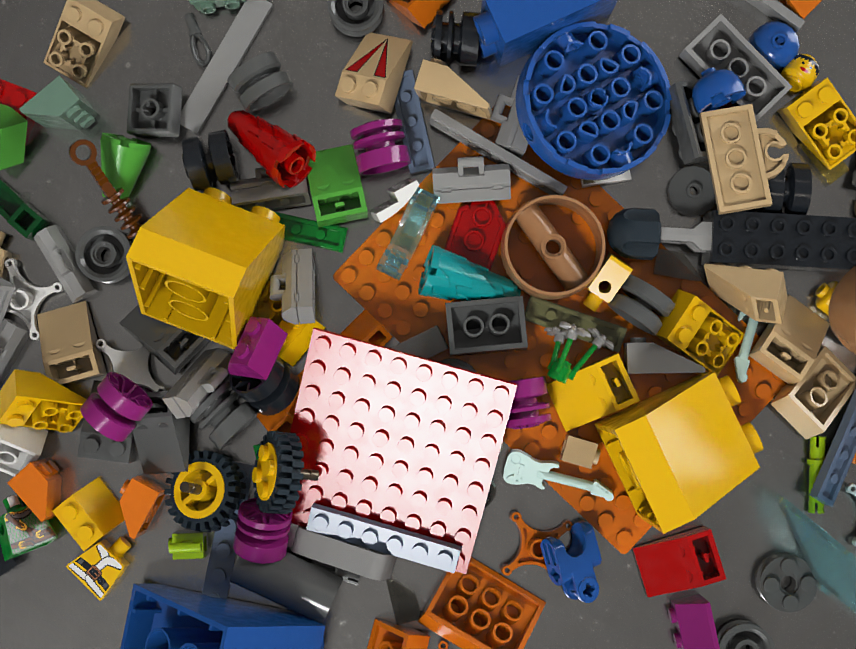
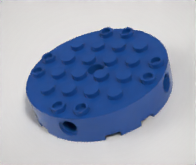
M595 21L576 23L564 27L551 35L533 52L525 63L516 88L517 117L528 144L549 166L565 175L578 179H608L623 174L642 163L657 149L670 123V100H672L669 91L670 84L665 69L653 50L644 41L640 42L630 35V31L613 24H598Z

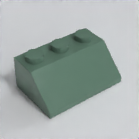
M60 75L19 108L21 113L47 128L86 129L95 122V117L99 115L81 92Z

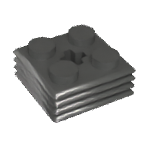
M174 83L130 84L127 133L136 137H178L180 134L182 87Z

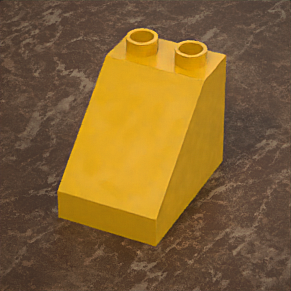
M208 187L203 193L187 188L139 228L126 255L141 314L235 349L245 330L246 324L256 310L283 249L285 225L279 223L280 217L274 211L262 206H253L251 211L232 205V198L216 188Z
M715 372L698 374L595 423V427L637 515L663 534L695 520L760 468L754 454L763 450V444L750 422L740 426L732 407L740 404L741 399L729 376L726 375L718 379Z

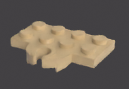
M752 104L701 112L699 117L718 214L771 206L772 199L768 180L775 178L783 171L789 154H783L780 158L774 159L768 155L767 150L770 147L784 148L787 145L786 141L777 133V130L757 128Z

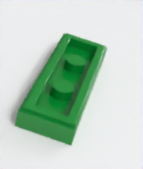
M275 212L280 217L279 223L285 225L284 240L343 253L348 228L337 225L318 228L317 221Z

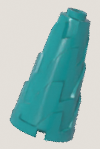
M432 245L424 263L426 267L424 273H421L418 288L419 295L449 301L453 299L472 301L520 296L521 289L512 280L488 271V268L468 261L465 257L436 245Z

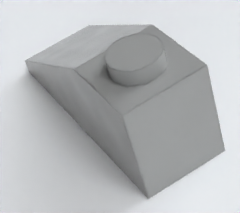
M630 338V343H623L624 366L628 374L705 373V367L653 342L646 343V338Z

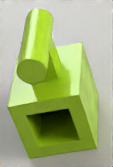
M184 530L172 533V537L168 540V550L170 554H173V560L205 558L208 555L207 532Z

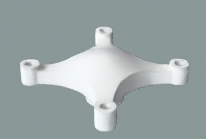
M13 258L7 259L4 264L8 269L10 282L15 285V289L6 312L20 317L30 331V338L38 340L40 335L37 326V314L42 302L50 294L63 292L65 289L60 282H56L49 287H39L29 283L19 273L17 260Z
M103 339L96 341V348L108 356L113 365L114 372L126 376L138 386L146 387L153 392L166 391L163 386H159L154 382L149 373L148 358L150 352L144 346L133 351H119L109 347Z

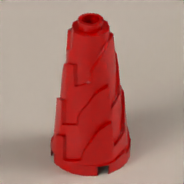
M244 110L233 111L228 116V128L239 139L238 142L256 158V161L266 170V174L281 187L285 188L284 185L292 188L298 185L313 169L308 164L310 159L315 162L316 150L306 140L296 134L292 135L278 125H272L261 117H255Z

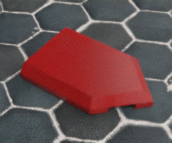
M476 201L458 208L444 248L465 257L468 261L488 268V271H491L503 231L506 227V223L495 201Z

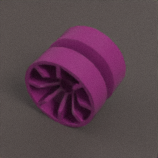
M109 372L97 386L98 392H93L80 407V411L85 420L99 433L114 441L123 442L135 429V421H141L152 408L153 403L146 392L135 382L122 374Z

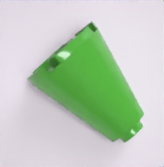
M102 133L100 138L101 169L115 190L120 187L124 189L120 198L129 197L149 156L152 144L133 137L132 139L126 138L124 135Z

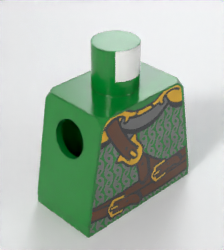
M13 495L3 500L7 513L0 517V544L5 561L46 546L58 538L48 520L41 522L28 506L22 507L18 495Z

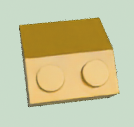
M100 476L52 510L83 551L93 547L125 521L119 500Z

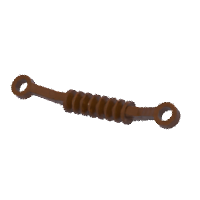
M86 139L74 141L69 148L70 159L75 164L86 166L97 185L100 186L101 191H103L105 198L101 203L103 205L111 203L112 206L108 213L118 212L114 221L124 220L125 222L120 229L130 228L131 230L126 237L128 239L135 237L139 228L146 223H138L142 218V214L132 215L136 206L126 207L130 198H120L124 189L120 187L115 190L100 166H98L95 145ZM80 145H86L90 150V155L85 160H80L76 156V148Z

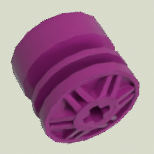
M401 119L374 120L350 131L351 138L357 140L353 143V148L366 150V152L356 157L360 175L385 173L411 164L407 146L395 145L396 142L405 138L404 132L399 131L403 128Z
M545 376L509 381L518 385L506 428H530L552 420L551 413L539 414L538 410L550 407L549 403L537 402V397L548 393Z
M257 498L243 501L238 510L236 523L238 527L236 528L233 544L235 553L242 559L254 563L266 564L282 560L287 552L288 533L290 532L293 512L288 514L263 513L258 509L259 506L256 504Z

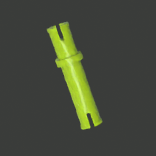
M814 436L809 438L810 455L807 458V464H809L807 512L815 513V503H817V512L822 514L825 513L824 504L810 496V492L825 459L826 436H819L818 446H816L817 437Z

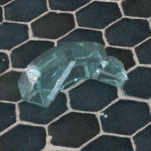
M420 187L416 189L407 204L393 238L377 265V270L400 280L430 223L440 197Z

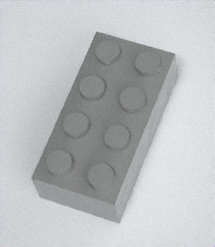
M722 14L708 25L679 55L700 78V74L703 71L715 67L716 70H730L737 74L744 85L746 95L733 105L736 107L752 104L756 122L792 88L787 80Z

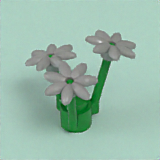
M565 321L559 324L560 327L565 328L564 330L556 326L544 328V331H547V335L555 336V346L551 361L547 367L549 370L547 376L563 384H566L567 379L573 381L578 370L597 348L600 349L603 345L612 351L614 350L612 341L608 340L606 335H601L596 328H588V331H586L584 328H577L575 324ZM590 333H592V337L595 338L592 341L593 345L577 364L570 369L572 364L565 359L573 340H576L578 335L591 338ZM564 339H567L562 354L558 358L560 346L564 343Z

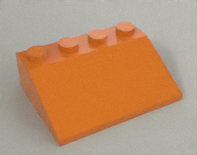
M471 557L466 574L456 571L455 573L445 572L417 622L461 649H524L546 602Z

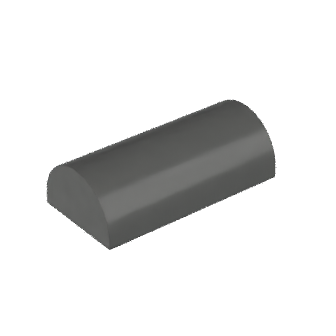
M286 552V556L282 560L266 564L250 562L239 556L229 578V582L320 624H323L343 580L342 577Z

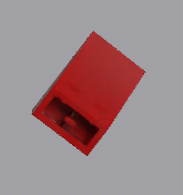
M706 526L632 548L647 597L703 587L726 580L712 530Z

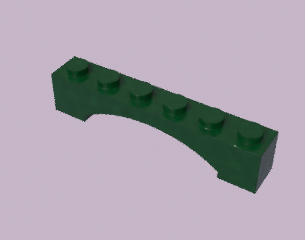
M0 179V215L25 238L35 241L34 236L36 233L48 227L51 221Z

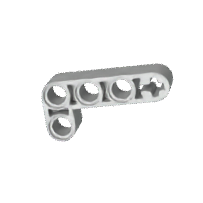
M302 526L297 527L291 548L293 553L379 581L391 579L396 561V556L308 531L306 527Z

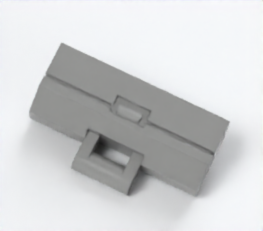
M518 75L511 97L498 95L490 119L501 124L495 144L521 159L527 149L528 142L521 130L516 111V88L520 76ZM505 105L511 107L508 117L502 115Z
M483 156L457 158L458 167L432 168L434 204L511 199L509 164L484 165Z
M262 167L255 169L256 178L239 180L230 185L232 205L247 211H251L253 206H262L273 211L312 204L308 177L292 188L286 185L283 188L274 182Z
M52 225L36 233L34 240L72 303L82 302L99 291L94 281L85 276L79 269L75 257L76 251L60 226Z
M312 248L297 249V251L293 249L284 254L282 274L270 277V299L272 301H282V318L284 321L292 324H299V322L300 324L315 323V263ZM280 285H286V290H280Z
M4 318L0 325V386L30 337L28 328L8 318Z
M220 348L205 350L162 398L176 419L190 417L206 397L228 375V365L232 357L229 352Z

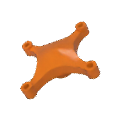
M511 512L510 519L516 523L519 529L520 545L514 559L510 563L501 566V572L509 576L513 570L523 565H538L547 570L540 547L542 540L547 537L559 539L565 532L571 530L573 523L564 520L559 527L553 530L539 531L529 527L522 520L519 512Z

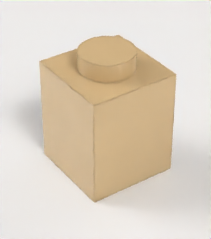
M566 434L559 459L591 469L593 464L597 465L601 450L597 449V443Z

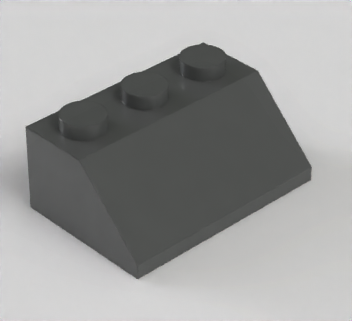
M689 81L676 82L669 88L672 98L670 100V113L673 121L672 130L675 136H677L678 152L684 165L697 164L708 160L699 117L700 113L698 114L692 99V90L696 82Z
M523 296L445 303L450 357L518 351L528 348Z

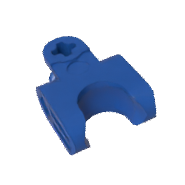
M581 520L571 527L572 543L567 552L562 541L554 537H547L542 540L540 547L548 575L552 582L558 586L562 585L563 591L568 598L591 603L599 594V584L593 568L600 565L602 559L592 525Z

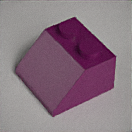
M250 317L229 361L228 373L267 380L288 334L268 318Z
M700 594L670 600L672 608H668V614L671 623H675L677 633H673V638L677 649H720L711 604Z

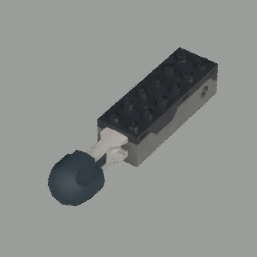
M628 208L616 213L610 220L607 228L608 243L613 251L621 257L629 259L652 260L658 254L660 243L686 244L694 252H701V265L705 263H722L726 266L734 267L749 266L751 268L847 273L856 266V218L743 211L719 215L718 210H713L703 215V222L695 224L689 229L661 227L660 215L655 209Z

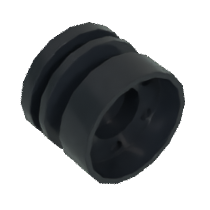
M437 10L431 32L433 58L440 60L441 53H447L446 65H450L454 53L459 55L460 66H477L479 34L473 17L479 15L480 12L463 11L461 22L457 23L455 22L454 11H449V22H443V10Z

